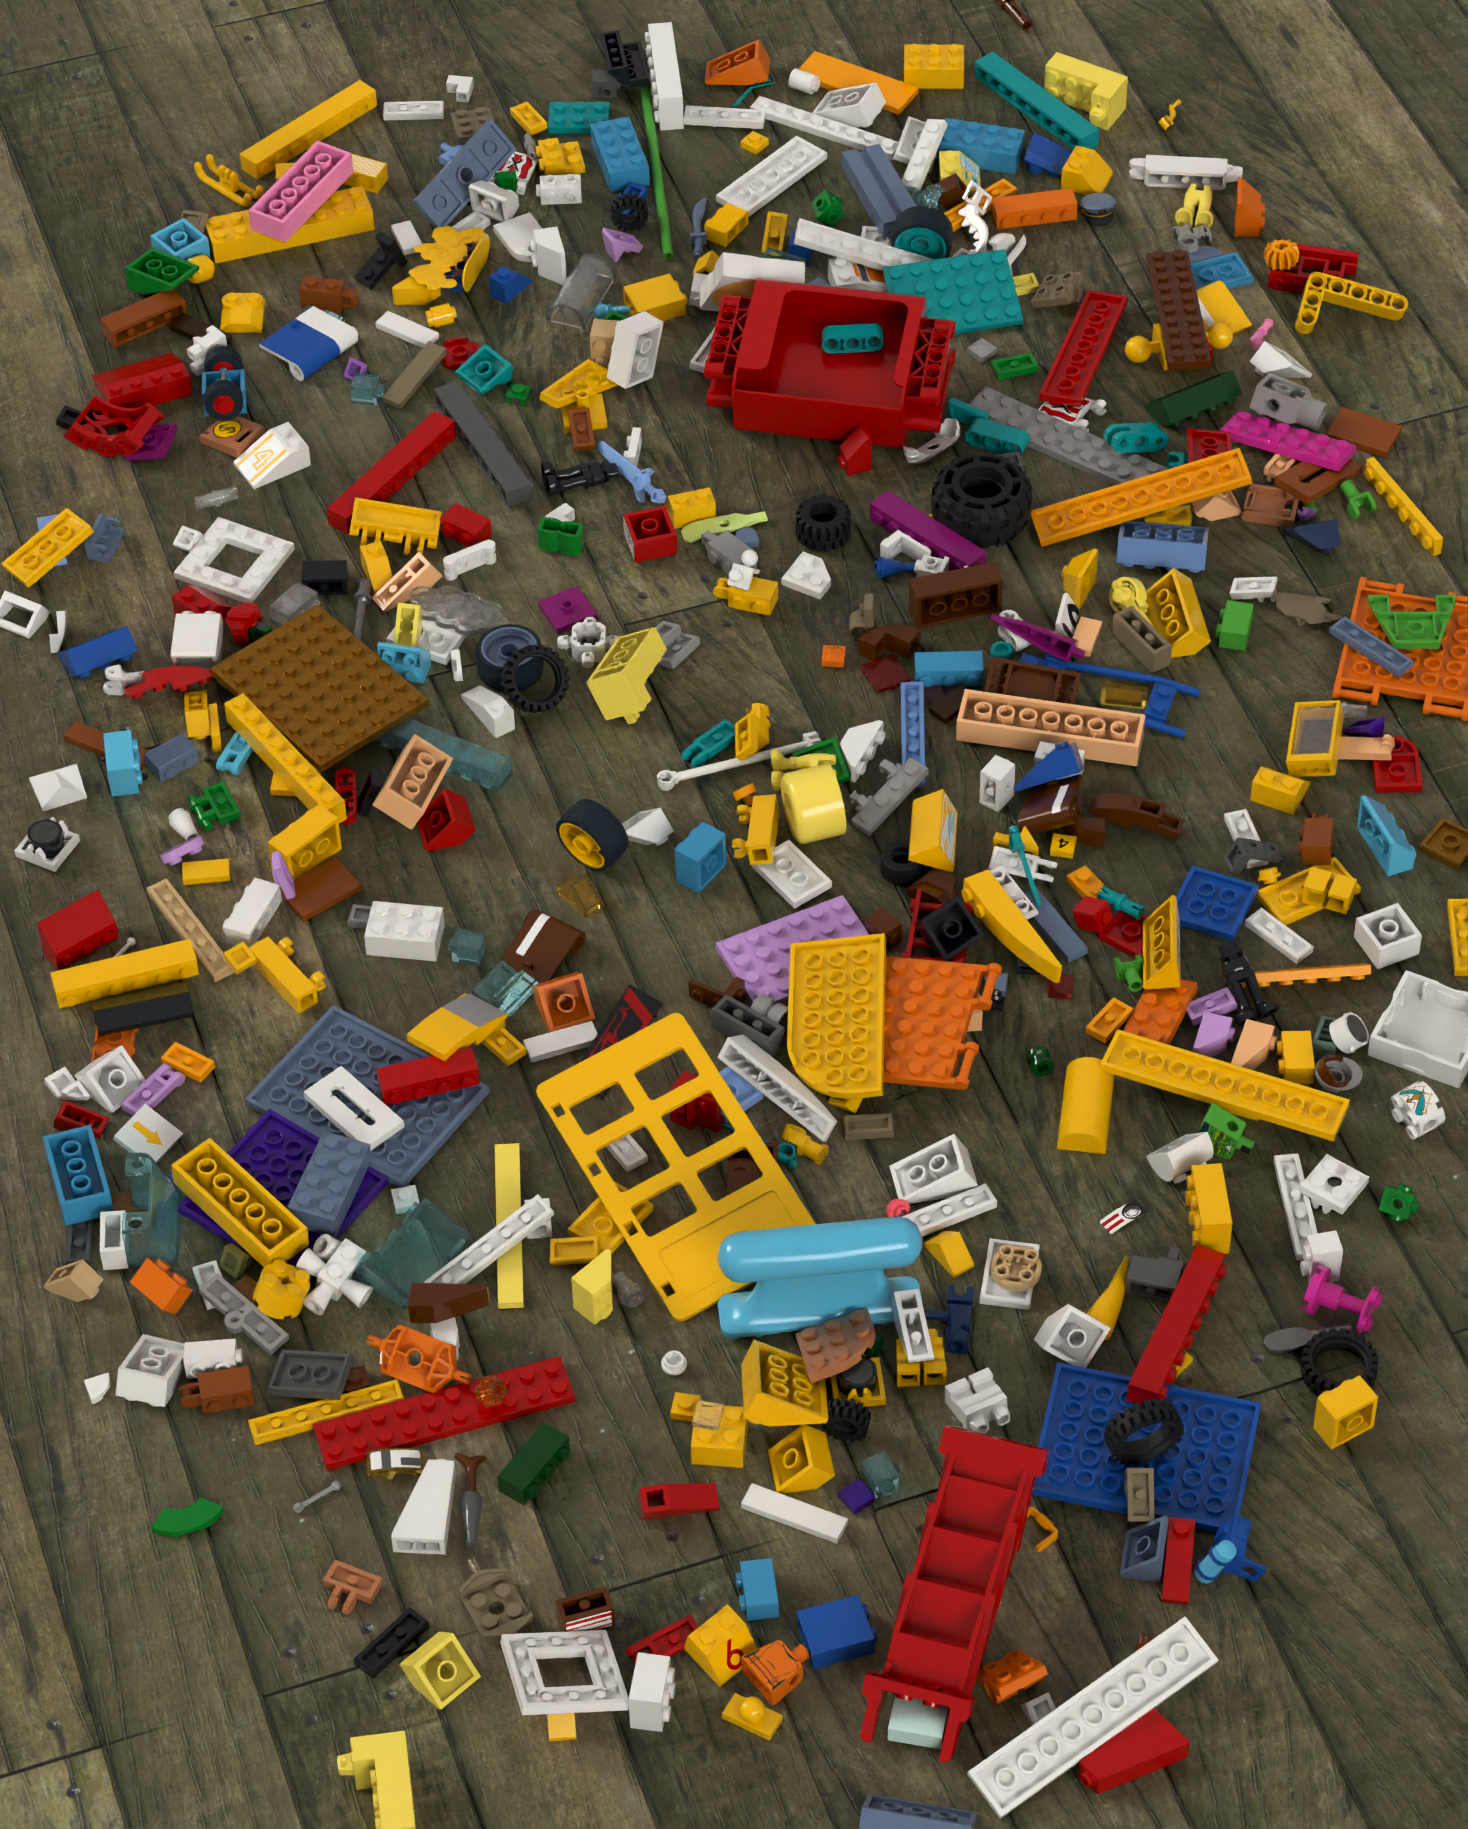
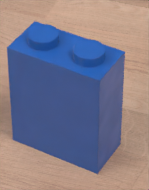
M858 1595L796 1611L797 1628L803 1645L809 1653V1661L813 1670L874 1653V1642L878 1641L877 1632L874 1626L869 1625L868 1608L866 1604H861Z

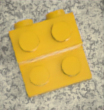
M558 138L538 140V146H535L536 157L540 158L538 159L540 171L544 170L545 176L586 173L578 141L559 144Z

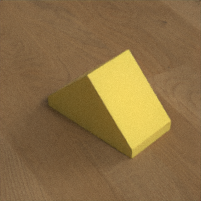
M398 603L393 644L417 647L423 629L421 605Z

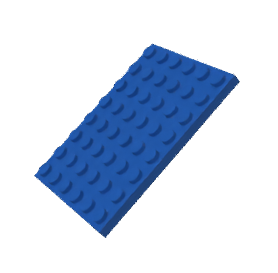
M1057 1362L1038 1447L1050 1449L1045 1473L1035 1479L1032 1495L1127 1514V1495H1125L1124 1473L1126 1468H1153L1155 1519L1167 1516L1168 1518L1196 1520V1529L1217 1533L1220 1525L1224 1522L1229 1521L1235 1516H1240L1261 1403L1168 1384L1169 1390L1166 1401H1170L1174 1405L1184 1425V1435L1181 1436L1180 1443H1176L1177 1446L1174 1449H1168L1169 1453L1167 1455L1161 1454L1159 1455L1160 1459L1155 1461L1153 1458L1148 1464L1142 1462L1140 1466H1135L1134 1463L1131 1466H1126L1125 1463L1121 1465L1118 1461L1114 1460L1105 1442L1104 1432L1105 1427L1109 1425L1110 1419H1116L1115 1414L1118 1412L1124 1413L1123 1408L1127 1406L1129 1408L1133 1407V1403L1126 1401L1128 1384L1131 1377ZM1163 1423L1142 1427L1132 1433L1125 1442L1145 1438L1157 1431Z

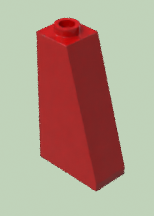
M1154 1708L1079 1762L1078 1776L1085 1787L1091 1788L1096 1794H1099L1185 1759L1188 1756L1190 1741Z

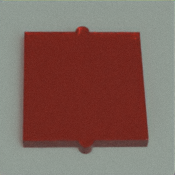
M894 654L879 659L874 658L873 661L860 665L861 671L876 693L889 689L894 690L896 687L901 686V682H910L909 676Z

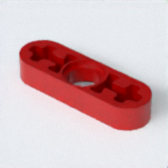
M342 768L335 774V791L340 796L345 793L352 795L350 798L344 799L345 807H349V812L346 814L347 819L342 821L341 824L348 825L354 823L357 819V782L354 770ZM344 778H348V785H344Z

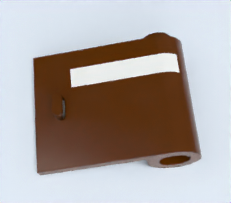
M1077 774L1030 787L1018 816L1020 831L1022 832L1023 827L1026 826L1030 834L1034 835L1078 823L1081 811L1079 806L1074 803V798L1083 778L1082 775Z
M535 909L527 914L523 926L498 963L537 984L552 980L569 952L576 954L581 950L586 934L557 918Z

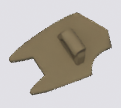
M1276 592V609L1286 617H1294L1299 626L1304 625L1306 622L1309 624L1339 621L1342 618L1340 615L1326 612L1323 605L1331 603L1332 600L1329 598Z

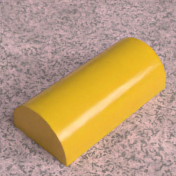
M1094 1057L1078 1058L1071 1061L1066 1068L1057 1149L1106 1154L1115 1075L1107 1073L1100 1068L1101 1059Z

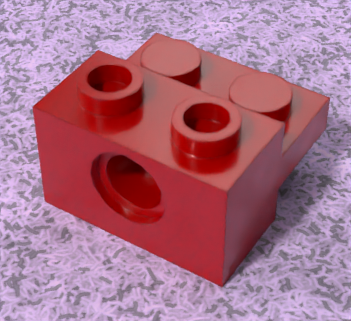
M684 1070L669 1092L693 1080L698 1075ZM705 1093L670 1112V1120L690 1130L698 1124L718 1133L723 1127L722 1110L711 1093Z

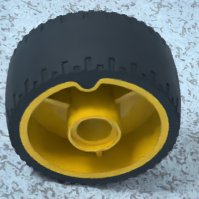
M582 799L575 803L556 824L558 838L566 851L576 861L597 872L604 871L614 864L629 845L627 833L619 820L603 805L590 799Z

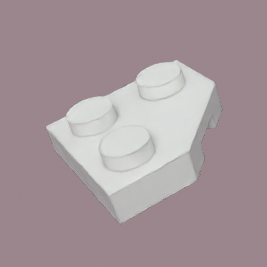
M806 552L800 554L781 578L783 586L817 599H821L831 587V579L822 558Z

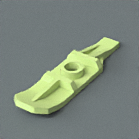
M765 511L749 515L734 513L693 522L684 526L681 534L685 542L692 543L702 539L701 534L707 530L715 535H720L726 530L735 532L741 528L768 521Z

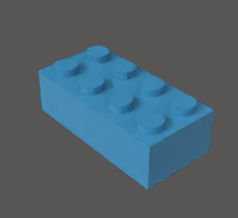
M621 117L591 123V144L610 193L625 190L629 182L643 187L649 186V165L630 118Z
M950 118L945 119L948 126L937 149L936 162H939V151H960L976 163L979 169L1016 174L1024 151L1025 130Z
M91 1125L42 1136L65 1226L100 1218V1212L114 1211L110 1190Z

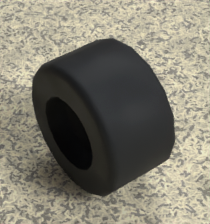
M908 841L892 842L885 846L881 853L880 871L882 876L894 885L904 886L912 884L922 874L923 864L908 860Z

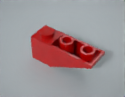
M715 1483L661 1484L640 1487L638 1492L642 1521L720 1509Z

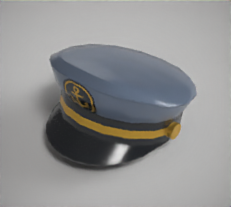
M1092 193L1081 199L1080 204L1083 208L1081 212L1091 224L1104 226L1113 220V208L1116 204V199L1107 193Z

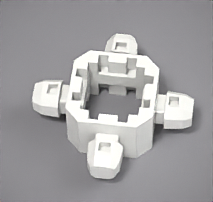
M586 617L584 622H578L572 626V636H559L557 638V646L560 649L572 648V658L577 662H582L583 667L591 668L595 662L602 661L606 655V648H611L619 636H606L605 625L601 622H596L594 617ZM582 639H586V641L597 639L596 645H592V643L581 645Z

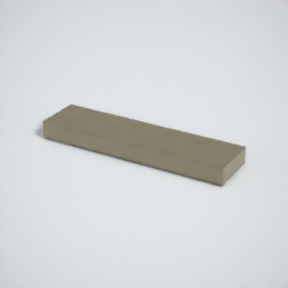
M428 341L383 395V402L401 409L447 354L446 348Z

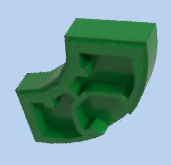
M200 1497L193 1505L184 1509L173 1510L164 1508L152 1525L151 1530L154 1534L167 1537H181L186 1533L196 1530L202 1531L220 1518L224 1513V1508Z

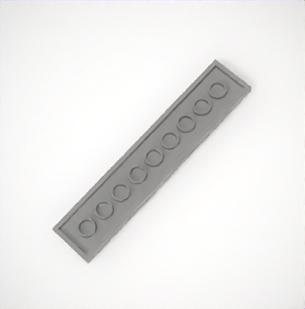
M985 387L969 403L972 406L989 412V421L1027 432L1030 436L1028 447L1112 485H1118L1168 469L1135 453H1117L1104 439L988 387Z

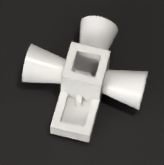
M345 1238L329 1261L325 1263L310 1248L306 1249L300 1257L296 1268L305 1270L309 1275L317 1277L316 1288L305 1297L304 1305L311 1312L323 1315L330 1298L337 1302L342 1294H344L359 1309L362 1308L370 1297L373 1287L351 1278L353 1272L365 1258L366 1251Z

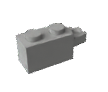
M709 530L701 534V542L708 552L709 561L720 567L727 575H729L733 563L744 565L741 559L744 551L753 550L728 530L718 536ZM757 563L751 567L757 569Z

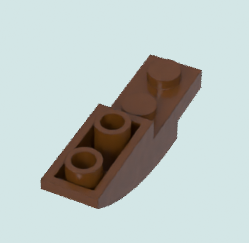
M1096 794L1088 810L1090 814L1105 818V820L1130 830L1134 823L1174 840L1178 839L1185 821L1183 818L1165 812L1166 804L1127 794Z

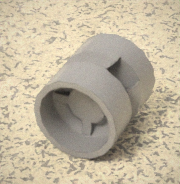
M764 994L759 995L750 1008L783 1026L785 1032L788 1025V1006L782 1003L776 1004L772 998Z

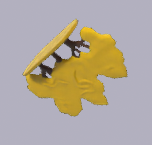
M448 225L437 227L432 233V237L436 241L435 243H423L413 248L416 252L421 253L420 256L424 260H430L431 263L417 266L408 273L411 277L415 278L418 284L427 285V288L433 291L439 288L450 289L455 287L457 281L454 277L462 275V287L465 292H468L487 261L490 248L489 235L484 233V229L470 227L457 232L455 228ZM473 251L470 257L468 258L467 252ZM461 261H467L464 270L457 268V264ZM446 272H457L453 273V275H444Z

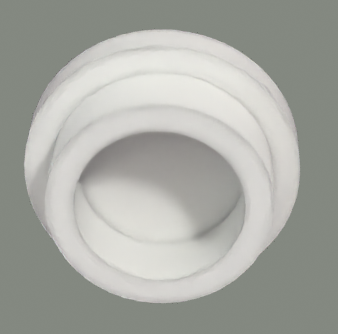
M669 1351L662 1358L661 1367L669 1375H679L686 1370L687 1360L681 1352Z

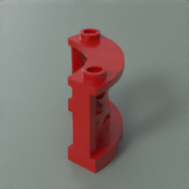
M95 395L63 437L86 451L89 448L98 451V455L115 457L121 454L128 456L137 452L145 442L142 441V438L151 426L159 422L164 415L150 403L137 408H124L113 405ZM90 409L101 413V415H96L93 411L95 421L86 415ZM83 419L87 423L84 425L79 424ZM116 425L128 428L117 435H107L104 429Z

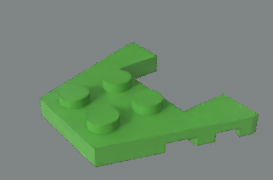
M1368 595V605L1393 648L1440 649L1455 606L1456 595H1436V612H1391L1389 595Z

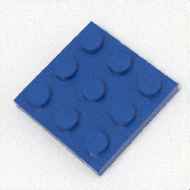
M1192 865L1176 896L1180 926L1233 941L1258 893L1259 885Z

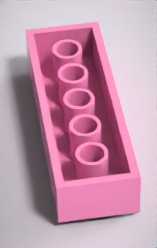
M317 140L249 209L251 230L286 242L353 173L352 153Z

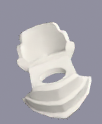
M946 418L944 423H941L940 433H935L936 437L920 448L915 449L903 446V452L908 463L920 464L927 462L939 452L953 445L960 436L959 422L953 418ZM934 445L939 446L936 449H928L929 447Z

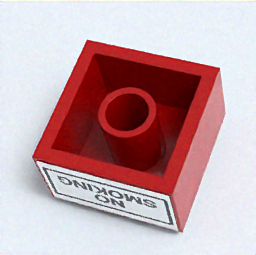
M666 506L623 514L624 535L635 563L677 554V534Z

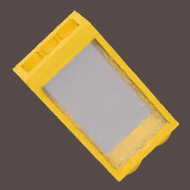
M1340 700L1295 702L1286 758L1290 775L1296 777L1336 775L1344 720Z

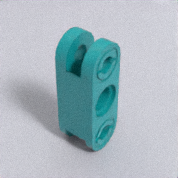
M1153 422L1112 424L1107 427L1103 434L1104 441L1117 453L1161 451L1169 442L1168 434L1160 430V427ZM1161 438V441L1156 444V441Z

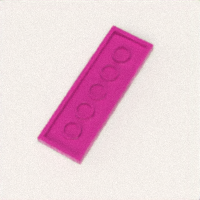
M1238 411L1220 429L1221 432H1230L1232 441L1334 471H1339L1356 453L1357 445L1350 444L1345 440L1329 438V436L1324 434L1319 435L1309 432L1307 429L1291 427L1286 423L1274 422L1266 417L1253 416L1244 411Z

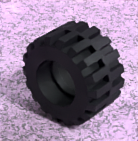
M816 495L812 496V499L807 498L804 500V503H800L799 508L796 510V534L798 541H801V544L807 546L810 550L816 549L817 552H821V550L829 552L831 549L837 550L839 546H844L851 535V511L848 509V505L843 503V500L840 498L835 499V496L827 497L826 495H821L817 497Z

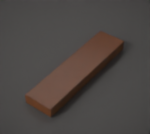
M76 721L63 735L64 741L106 758L103 735L105 732ZM138 746L141 760L140 770L142 771L145 767L144 753L148 752V750Z

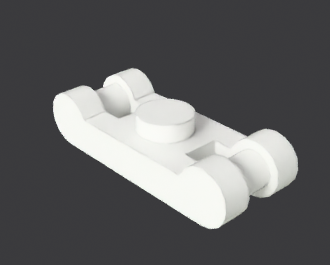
M486 540L444 557L445 579L452 581L461 573L484 564H494L497 560L495 542Z

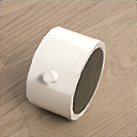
M1352 1012L1343 1014L1342 1017L1331 1022L1329 1026L1330 1035L1335 1045L1346 1054L1354 1053L1355 1050L1364 1046L1369 1041V1034L1364 1022L1358 1015Z

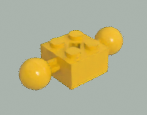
M1223 322L1212 324L1207 332H1205L1211 347L1215 349H1224L1233 340L1231 327ZM1159 323L1153 324L1152 341L1149 342L1143 336H1134L1127 341L1125 354L1130 361L1142 363L1150 357L1151 353L1156 352L1163 370H1168Z

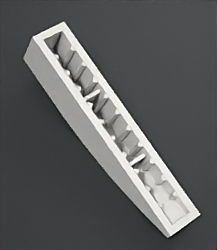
M744 1034L728 1037L718 1058L819 1139L826 1142L837 1121L816 1096L790 1071Z

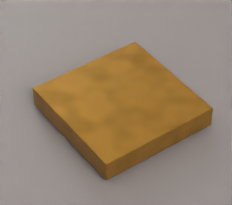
M1442 818L1420 843L1418 851L1459 871L1468 861V830Z

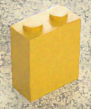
M670 273L623 287L624 303L627 307L631 308L629 312L632 316L645 311L659 320L665 321L686 315L687 297L685 293L680 291L678 282L673 280Z

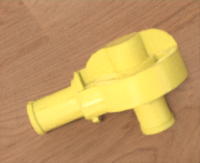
M1121 577L1113 581L1109 593V600L1113 610L1117 613L1133 606L1152 625L1146 615L1149 606L1146 603L1147 594L1142 582L1134 577Z

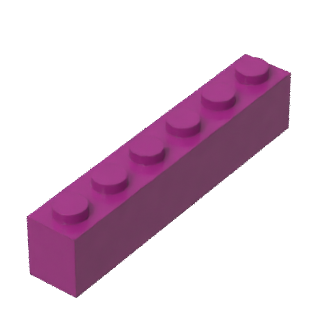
M889 490L870 503V520L885 528L891 534L899 530L909 535L915 541L927 546L931 550L932 557L944 559L945 556L949 557L950 570L961 569L967 565L971 567L986 563L985 550Z

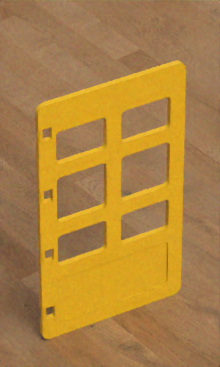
M679 1013L670 1014L542 1082L536 1089L540 1102L553 1120L581 1169L586 1174L589 1182L622 1233L653 1287L658 1292L667 1310L676 1321H686L717 1304L723 1295L737 1293L755 1283L733 1282L723 1275L717 1258L720 1244L728 1235L742 1231L815 1224L684 1016ZM683 1050L697 1070L698 1077L655 1100H650L635 1074L674 1052ZM618 1084L634 1110L590 1135L584 1134L570 1109L599 1092ZM705 1093H711L735 1131L733 1134L702 1151L686 1157L663 1122L662 1117ZM560 1105L565 1114L557 1117L553 1108ZM640 1128H646L668 1162L669 1168L625 1192H620L599 1159L597 1152ZM740 1150H747L763 1174L762 1177L718 1201L712 1200L698 1178V1173ZM594 1164H596L599 1170L601 1171V1173H599L596 1176H593L592 1172L589 1169V1167ZM675 1185H682L696 1207V1213L651 1237L647 1236L634 1216L632 1209ZM631 1223L637 1230V1233L630 1236L625 1228ZM667 1284H670L675 1292L667 1297L662 1288Z

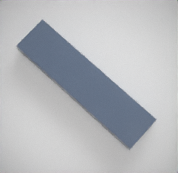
M1345 616L1330 627L1329 633L1398 678L1413 667L1414 661Z
M1037 887L1036 890L1042 906L1037 907L1031 890L1024 893L1038 910V915L1030 919L1067 963L1088 954V947Z

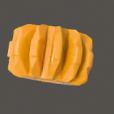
M1274 239L1273 242L1267 243L1264 258L1267 267H1272L1273 270H1290V267H1296V263L1299 262L1300 252L1298 251L1297 243L1291 242L1290 239Z

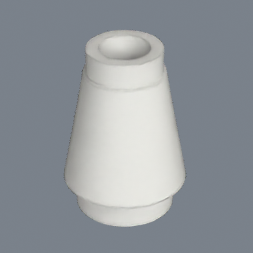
M178 808L169 815V825L186 841L198 836L188 811Z

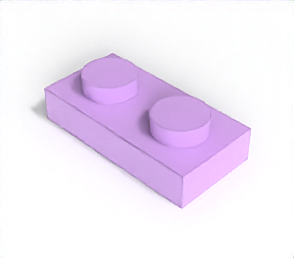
M1228 987L1191 1001L1186 1009V1014L1192 1025L1196 1026L1201 1024L1204 1012L1224 1015L1238 1009L1233 995Z

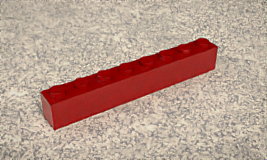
M436 411L431 413L326 508L328 524L349 535L355 497L386 502L403 484L413 478L422 467L426 466L436 454H439L448 443L455 439V421Z
M1200 1245L1196 1246L1130 1379L1126 1401L1131 1403L1138 1402L1140 1405L1146 1399L1149 1402L1153 1398H1158L1159 1401L1161 1399L1166 1400L1169 1390L1167 1386L1174 1383L1177 1375L1176 1367L1182 1366L1186 1355L1184 1351L1186 1348H1191L1194 1340L1193 1332L1199 1331L1203 1320L1201 1316L1203 1313L1207 1314L1210 1308V1297L1216 1296L1219 1288L1218 1281L1219 1279L1223 1280L1228 1268L1227 1265H1224L1226 1254Z

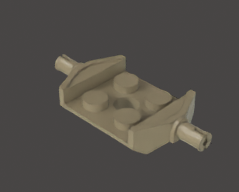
M472 1557V1560L471 1558L468 1559L466 1564L473 1575L459 1588V1595L484 1642L495 1646L500 1644L502 1634L528 1632L534 1623L533 1613H529L509 1577L508 1569H482L476 1557ZM494 1607H501L504 1609V1611L498 1615L492 1614L490 1612V1610Z

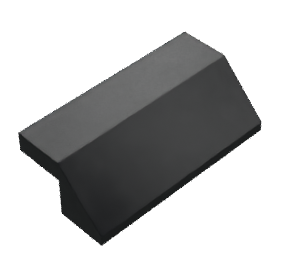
M619 30L600 33L608 73L630 88L650 85L641 41L622 44Z
M186 982L91 1001L99 1036L194 1017Z

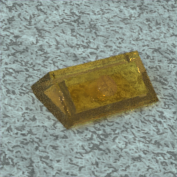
M1104 682L1100 703L1102 705L1145 709L1148 688L1145 686Z

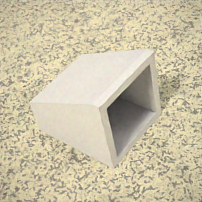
M184 611L182 614H176L171 646V659L174 666H196L210 669L221 662L223 643V619L221 614L214 611H206L204 614Z

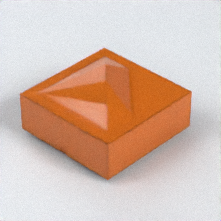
M823 645L821 666L844 668L846 646Z

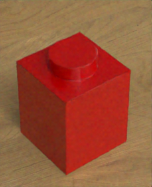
M1085 896L1072 909L1078 929L1101 933L1114 920L1106 900Z

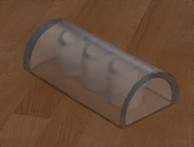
M593 253L580 256L548 309L546 320L585 330L594 315L595 307L601 303L615 279V270L611 263L604 257Z

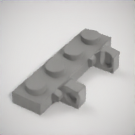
M911 757L903 765L898 763L896 766L884 759L879 764V769L881 773H886L888 776L886 777L887 782L873 797L869 795L866 798L863 794H857L856 790L849 796L851 799L850 803L856 807L855 811L857 812L851 819L852 825L870 836L929 774L927 767Z

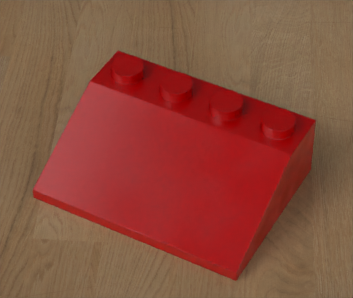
M172 352L92 375V380L102 399L119 407L137 408L146 403L155 406L192 395L190 375L184 363Z

